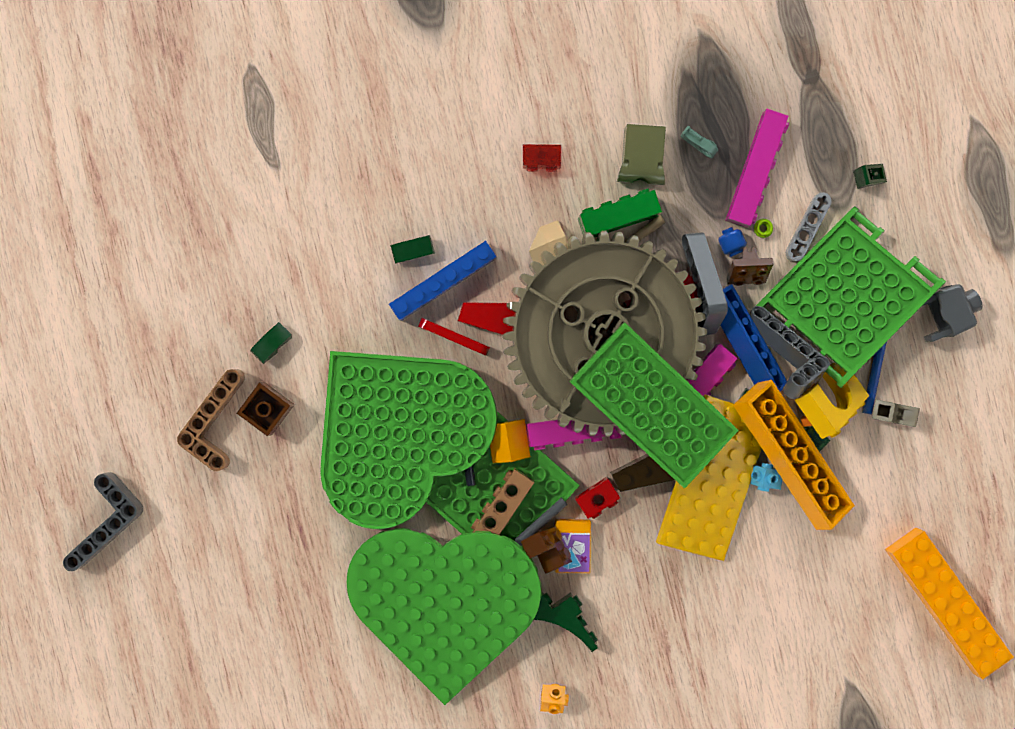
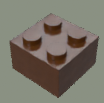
M259 382L236 414L268 437L273 435L295 404L266 382Z

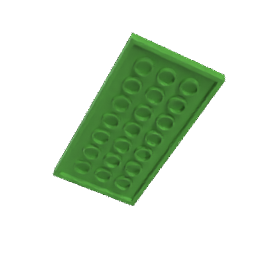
M625 322L569 381L684 489L739 431Z

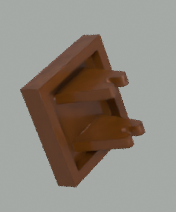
M744 247L742 257L732 261L727 276V284L741 286L743 284L761 285L766 283L773 267V258H759L755 247L751 248V252H748L747 247Z

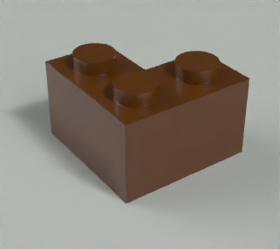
M556 526L540 531L521 541L530 559L538 557L545 574L572 562L571 554L562 541V534L557 530Z

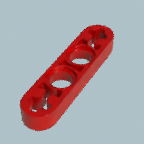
M421 318L418 327L487 356L490 347L424 318Z

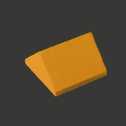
M525 419L497 423L496 432L490 445L492 463L513 462L531 457Z

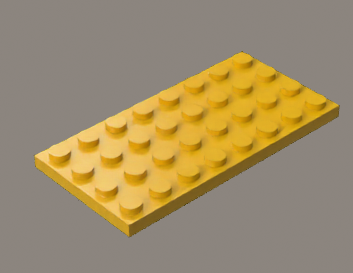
M705 394L704 398L739 431L685 489L677 481L675 482L656 543L724 561L751 482L753 467L757 464L762 448L733 406L734 403Z

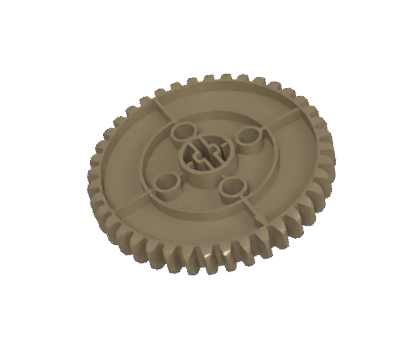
M601 231L597 236L596 242L594 236L590 232H586L583 235L581 244L575 236H572L568 239V250L561 242L554 245L555 257L548 251L542 252L541 259L544 265L532 261L529 267L534 276L525 273L521 274L519 278L526 287H514L512 289V293L519 298V301L506 304V307L510 311L515 312L514 317L503 319V323L513 328L511 332L502 334V338L513 341V346L504 349V354L515 356L516 360L509 363L507 367L509 370H520L521 372L515 377V384H528L522 392L524 398L537 396L533 401L532 407L538 410L547 405L544 416L548 420L554 418L559 413L557 423L562 428L572 420V430L576 433H579L586 424V431L590 436L596 435L599 426L602 434L606 437L611 436L613 426H615L619 434L625 435L618 426L569 382L578 372L579 363L583 360H589L608 340L602 339L597 350L595 349L603 336L599 333L600 329H607L612 319L614 320L606 332L610 337L625 322L685 380H697L698 375L691 368L693 365H703V360L696 356V351L706 350V345L698 342V337L707 334V329L698 327V322L706 319L705 313H696L695 308L702 304V299H691L690 294L695 291L696 286L695 284L684 285L683 281L688 276L687 271L675 273L674 270L677 267L678 261L672 259L664 262L663 260L666 256L664 249L657 250L652 254L653 243L651 241H647L638 247L639 239L636 235L629 237L626 243H624L622 232H616L610 241L608 233ZM621 292H626L631 298L630 305L627 308L621 307L618 303V296ZM568 306H573L578 312L577 319L572 323L564 318V310ZM605 315L600 324L594 325L592 323L595 318ZM589 328H592L590 335H592L593 338L591 339V341H589L588 339Z

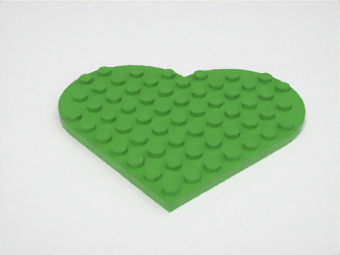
M330 351L320 474L323 490H325L332 507L348 519L349 522L370 529L394 527L416 515L425 505L431 494L435 476H447L466 470L479 461L490 447L496 432L497 409L488 385L469 367L450 360Z
M407 528L382 531L370 537L360 546L354 554L347 572L348 597L359 619L444 705L530 626L540 605L542 587L537 572L538 569L532 558L530 559L526 554L524 548L504 535L500 536L489 531L461 534L448 541L444 546L423 532L419 533Z

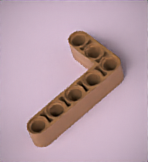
M230 369L223 374L177 437L180 447L213 471L227 468L230 464V458L203 436L243 384L245 375L239 369ZM233 372L238 376V380L235 383L230 378ZM221 388H224L226 390V396L224 398H222L219 395V391ZM210 403H212L215 407V411L213 413H210L208 411V405ZM198 419L203 421L201 429L196 424ZM186 434H189L192 438L190 444L185 440ZM202 445L207 448L206 455H203L200 451ZM217 457H220L223 461L221 467L215 462Z

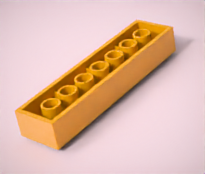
M768 380L756 383L733 406L816 530H832L855 505L774 382Z
M914 528L885 549L973 674L983 680L1014 658L925 531Z

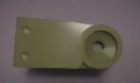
M627 124L625 126L622 166L617 182L632 183L642 180L648 184L665 185L662 164L666 127Z

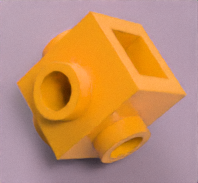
M543 684L540 711L551 714L563 713L564 706H568L569 694H565L566 686Z

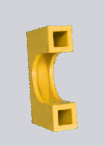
M835 362L830 364L842 377L846 374ZM826 372L822 376L835 395L837 407L830 402L818 384L795 399L797 405L822 439L828 436L833 438L840 434V429L849 423V419L857 414V410L865 405L864 401L869 397V394L855 374L842 388Z

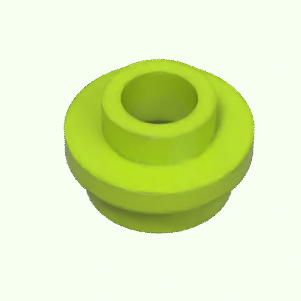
M760 219L754 224V233L760 238H766L772 234L773 224L768 219ZM761 225H764L766 227L765 232H762L760 230Z

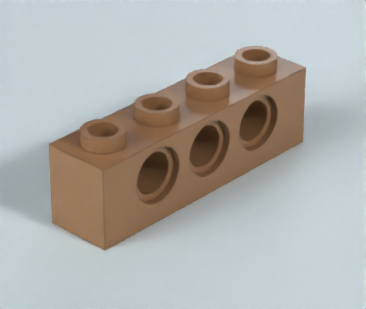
M516 468L513 471L509 470L503 478L505 481L503 486H498L492 496L495 498L491 504L487 502L481 511L484 513L481 519L477 518L472 524V533L475 531H489L500 535L534 484V480ZM508 486H516L518 489L517 493L514 495L508 494L506 491ZM498 502H505L507 508L499 511L496 508ZM493 518L496 524L493 527H489L485 524V520Z

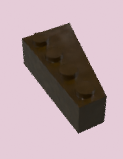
M648 454L610 472L620 492L675 480Z

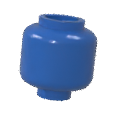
M733 227L723 230V235L718 239L723 253L732 257L743 252L747 243L740 229L734 230Z

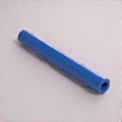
M887 342L874 354L867 386L869 397L864 401L865 405L863 406L862 413L872 415Z

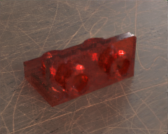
M523 144V169H526L528 172H537L538 169H546V172H557V169H561V145Z

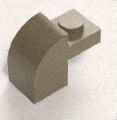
M876 399L872 418L916 427L920 408Z

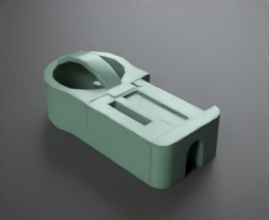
M687 126L680 136L709 158H713L718 152L717 145L713 141L705 137L703 138L692 130L690 126Z

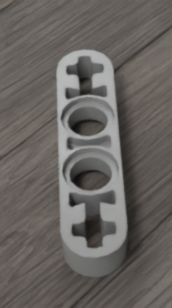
M823 192L815 195L810 202L785 253L788 260L796 262L805 256L831 205V197L827 193ZM823 197V202L826 204L821 205L819 210H814L818 207L820 203L819 201H817V199H821ZM813 213L817 216L816 224H811L808 221L809 214ZM803 230L809 234L807 241H802L799 238V233ZM798 244L804 245V247L800 246L797 251L799 256L793 257L791 250H795Z

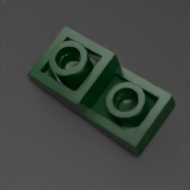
M430 235L390 245L395 264L435 254Z
M278 322L250 351L262 364H265L278 353L280 347L292 338V334Z

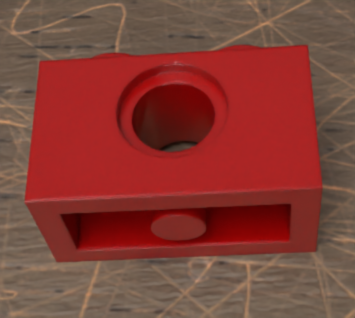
M607 477L575 497V500L588 519L591 517L593 519L597 518L602 514L603 509L614 507L619 503L617 500L620 499V496ZM596 495H602L603 502L595 504L593 498Z

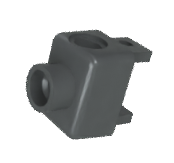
M960 284L940 288L924 304L929 305L938 327V331L924 336L925 341L933 342L943 337H954L975 327L977 320L974 313L983 308L979 294L974 289L965 291Z

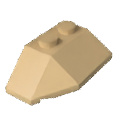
M558 220L539 228L529 250L532 261L544 265L541 259V253L544 251L550 252L555 257L554 245L558 242H561L568 250V241Z

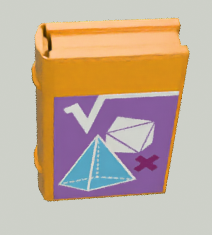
M555 519V526L562 534V541L571 554L572 562L554 571L556 573H590V519Z

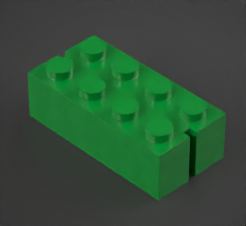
M649 188L639 191L634 197L630 195L620 197L613 204L612 201H607L600 204L601 206L597 209L593 207L586 208L579 215L578 222L583 235L586 232H590L595 238L601 231L610 233L656 218L662 213L655 190L649 191Z

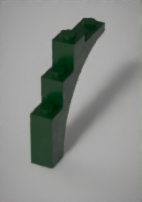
M542 592L540 605L534 620L556 624L570 631L582 640L591 652L598 649L597 636L593 631L589 632L585 626L588 624L583 616L580 615L578 617L582 613L581 606L583 605L577 595L573 596L570 592L551 605L553 601L549 594Z

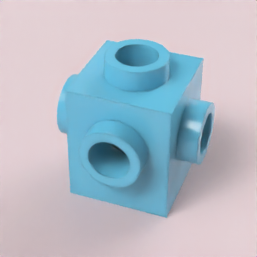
M762 463V466L754 465L750 484L758 486L757 490L769 492L770 488L781 490L782 478L777 470L773 468L772 464Z

